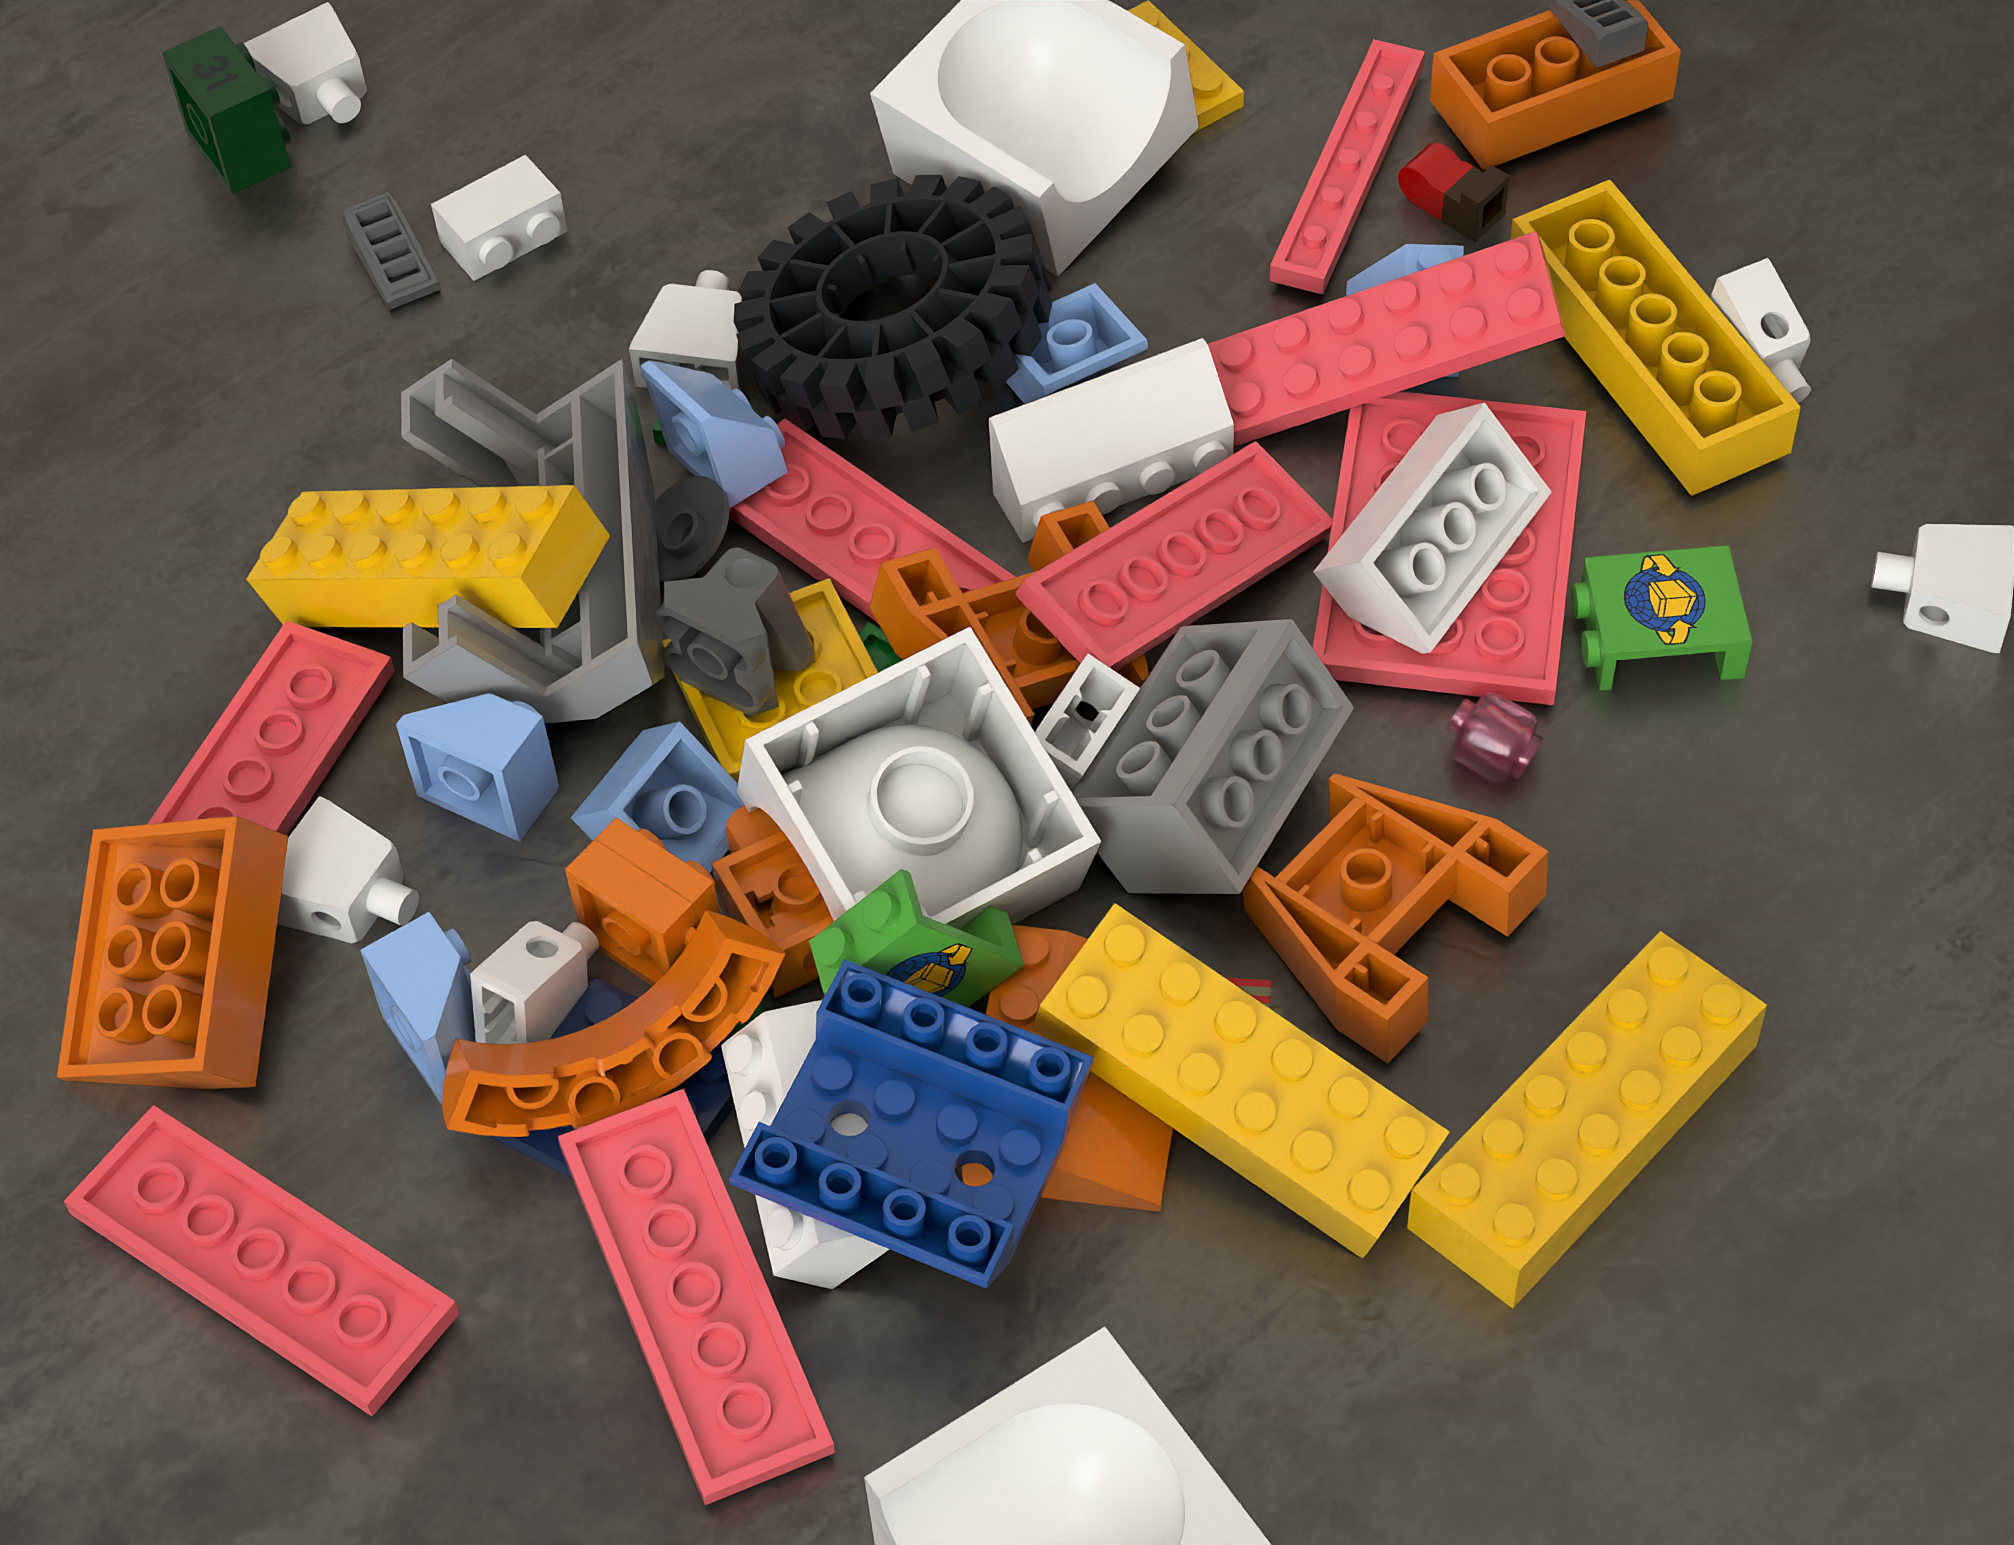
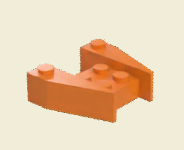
M1094 501L1042 515L1027 557V561L1034 572L965 593L961 592L935 547L882 562L869 608L893 650L902 660L971 627L1031 725L1035 715L1032 709L1054 703L1080 666V663L1015 594L1024 579L1108 530L1110 527ZM1145 653L1116 671L1139 688H1141L1149 676Z
M1334 773L1328 779L1330 823L1276 877L1256 866L1243 888L1244 911L1334 1027L1388 1064L1428 1022L1429 977L1396 957L1395 954L1447 899L1508 937L1546 897L1548 850L1495 818Z

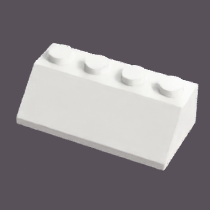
M1203 338L989 418L993 494L1022 543L1034 539L1042 515L1089 501H1094L1103 515L1113 511L1120 505L1149 494H1159L1170 486L1194 478L1233 455L1234 423L1209 347Z
M1485 403L1439 414L1313 573L1348 617L1422 654L1430 653L1552 492Z
M822 1000L763 1012L721 1044L744 1149L758 1122L770 1126L816 1039V1012ZM853 1113L841 1114L830 1123L836 1132L845 1136L858 1135L868 1127V1124L862 1117ZM755 1195L773 1276L834 1289L889 1250Z

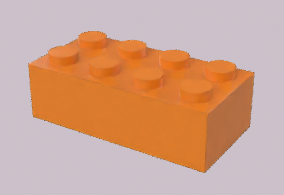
M1625 0L1640 12L1648 22L1645 50L1596 68L1552 11L1548 10L1433 53L1430 102L1484 171L1491 165H1500L1673 99L1681 50L1639 0ZM1593 3L1588 4V5H1585V6H1582V7H1580V8L1587 7V6H1589V5H1592Z

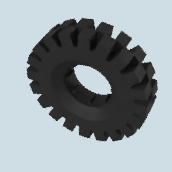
M942 174L916 175L907 196H904L898 178L871 184L870 204L860 207L853 192L850 191L826 202L833 217V220L828 223L823 222L809 212L787 228L794 244L773 240L757 257L763 271L747 272L739 288L743 302L734 304L733 322L738 331L736 337L762 395L776 414L783 412L785 419L805 432L816 424L822 437L846 440L857 423L865 440L891 437L897 414L904 413L911 432L939 423L935 402L944 398L958 414L983 400L975 380L976 378L1000 388L1019 370L1013 354L1031 356L1043 337L1038 324L1049 322L1052 301L1048 291H1051L1052 288L1029 221L1020 206L1014 207L1010 196L996 187L991 188L985 193L981 181L958 176L947 188ZM909 274H926L939 278L934 287L921 300L897 314L871 321H852L841 318L846 308L855 298L884 281Z

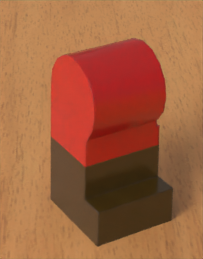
M1430 143L1399 171L1398 184L1407 199L1414 205L1473 242H1476L1506 214L1510 175L1493 165L1483 172L1468 162L1459 160L1456 154L1446 145Z

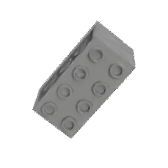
M1292 619L1181 626L1072 791L1073 796L1101 840L1097 853L1128 893L1240 894L1353 711V705Z

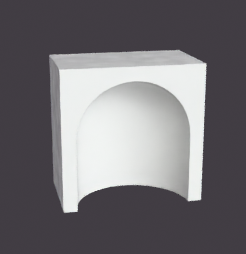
M961 0L870 93L894 175L912 185L916 175L942 174L947 188L958 176L981 181L985 193L993 187L998 188L1011 197L1015 208L1021 207L1029 221L1046 270L1057 277L1199 127L1185 44L1109 0Z
M971 627L745 740L737 793L748 812L757 808L762 809L786 834L812 875L834 921L896 872L903 869L911 873L923 916L959 930L986 908L993 906L1007 912L1011 925L1079 890L1101 844L1100 838Z
M1106 1327L1101 1328L864 1477L875 1545H1271Z

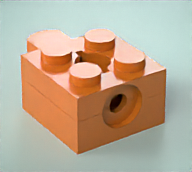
M745 805L732 813L726 824V837L731 854L712 862V870L718 903L725 916L752 927L767 936L785 953L784 959L769 987L774 998H777L819 978L809 940L829 926L834 920L812 875L786 834L765 811L757 808L748 812Z
M615 818L565 868L577 922L585 925L595 934L599 942L598 950L651 986L666 974L682 954L696 932L705 910L720 914L715 881L703 866L692 860H688L686 863L668 852L663 843L653 833L643 828L636 831L618 818Z

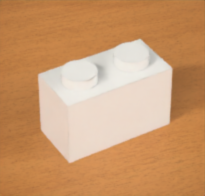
M526 155L431 204L440 243L473 281L504 267L507 263L543 244L549 243L554 238L568 231L561 193Z

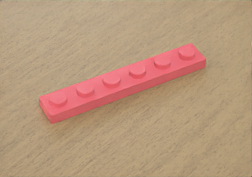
M1373 39L1271 262L1270 281L1324 294L1424 69L1425 51Z

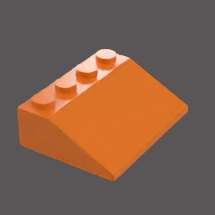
M239 816L93 830L57 1071L58 1079L78 1082L193 1089L256 1087L289 836Z
M1012 925L1024 966L990 991L986 1015L1036 1034L1032 1031V1027L1040 1004L1088 939L1068 931ZM1090 1071L1063 1150L1041 1198L1161 1213L1174 1128ZM969 1163L962 1166L963 1183L966 1185L982 1186L993 1178L992 1173L984 1165Z

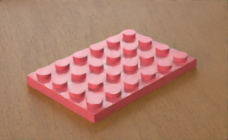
M1402 391L1350 408L1328 552L1434 418L1442 413L1485 403L1552 493L1430 653L1422 654L1348 617L1324 585H1322L1313 650L1334 680L1554 705L1586 411Z

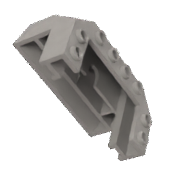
M450 359L402 391L401 438L409 442L414 448L422 450L452 469L457 475L468 479L479 487L575 485L610 534V538L558 628H511L460 596L454 595L438 605L439 638L412 622L403 627V678L447 703L487 693L494 694L510 702L521 701L530 705L542 715L544 724L596 719L664 679L663 634L655 620V613L661 607L654 488L638 405L623 359L538 414H535L453 359Z

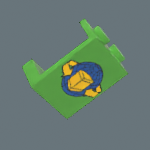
M1729 545L1584 557L1581 582L1573 583L1571 588L1572 609L1575 619L1584 618L1587 631L1582 632L1581 640L1583 661L1585 667H1595L1599 691L1612 690L1616 660L1714 652L1720 680L1745 678L1752 646V637Z
M903 869L896 872L809 940L824 995H826L845 959L968 1008L1024 966L1007 912L989 906L959 930L923 916L911 873Z

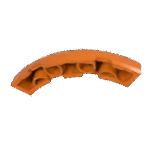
M705 910L693 937L666 974L646 993L609 1018L578 1032L532 1043L492 1044L455 1038L443 1085L442 1111L447 1129L485 1136L523 1137L529 1136V1130H544L572 1125L574 1129H579L657 1099L679 1086L705 1066L712 1058L710 1052L728 1036L737 1023L740 1021L744 1024L750 1018L771 986L785 953L775 942L754 928L730 917Z

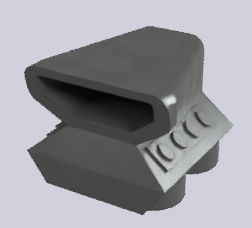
M731 548L724 553L705 577L664 582V603L656 611L655 620L663 633L671 639L670 643L663 650V657L671 670L679 676L680 681L752 716L779 707L774 670L801 671L808 668L814 662L815 651L780 572L773 563L742 548Z

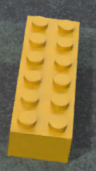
M1610 179L1512 219L1510 240L1535 231L1538 233L1566 332L1565 339L1691 496L1791 453L1801 409L1800 405Z
M575 485L302 492L291 503L286 518L271 541L261 550L260 558L246 580L283 625L286 620L304 627H405L412 622L419 627L439 628L438 605L454 595H458L511 628H558L610 538V534Z
M1114 903L1042 1001L1032 1027V1031L1041 1037L1094 1057L1091 1072L1362 1259L1380 1237L1449 1134L1447 1129L1116 903Z
M1660 931L1411 1189L1407 1229L1513 1309L1757 1046L1767 1004Z

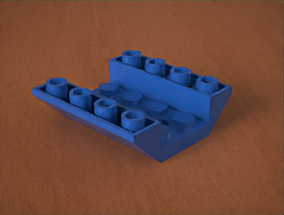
M844 959L816 1012V1039L771 1125L758 1122L729 1177V1184L987 1289L1010 1263L1061 1155L1094 1057ZM853 1113L862 1117L868 1124V1127L858 1135L845 1136L836 1132L830 1123L841 1114ZM978 1163L987 1167L992 1173L993 1178L982 1186H969L962 1183L957 1178L955 1172L965 1164Z

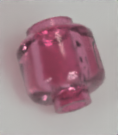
M1487 692L1476 704L1465 698L1446 729L1456 736L1451 747L1452 757L1457 762L1493 783H1501L1509 776L1518 780L1544 739L1536 734L1538 729L1537 717L1497 692Z

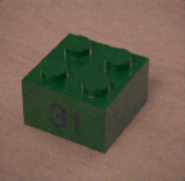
M219 26L162 52L185 130L232 194L291 168L285 145L291 143V138L286 125L274 108V106L280 104L278 92L267 74L259 76L256 73L253 58L243 42L234 44L222 26Z

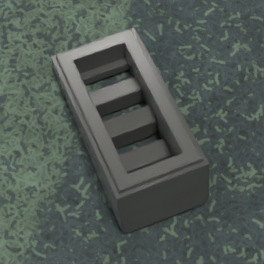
M1543 0L1596 68L1645 50L1648 22L1640 12L1625 0ZM1593 3L1592 5H1589V6H1587V7L1580 8V7H1582V6H1585V5H1588V4Z
M384 192L343 209L341 215L347 238L389 310L441 290L437 277L403 211L391 192ZM414 269L417 271V273L392 283L389 282V279Z

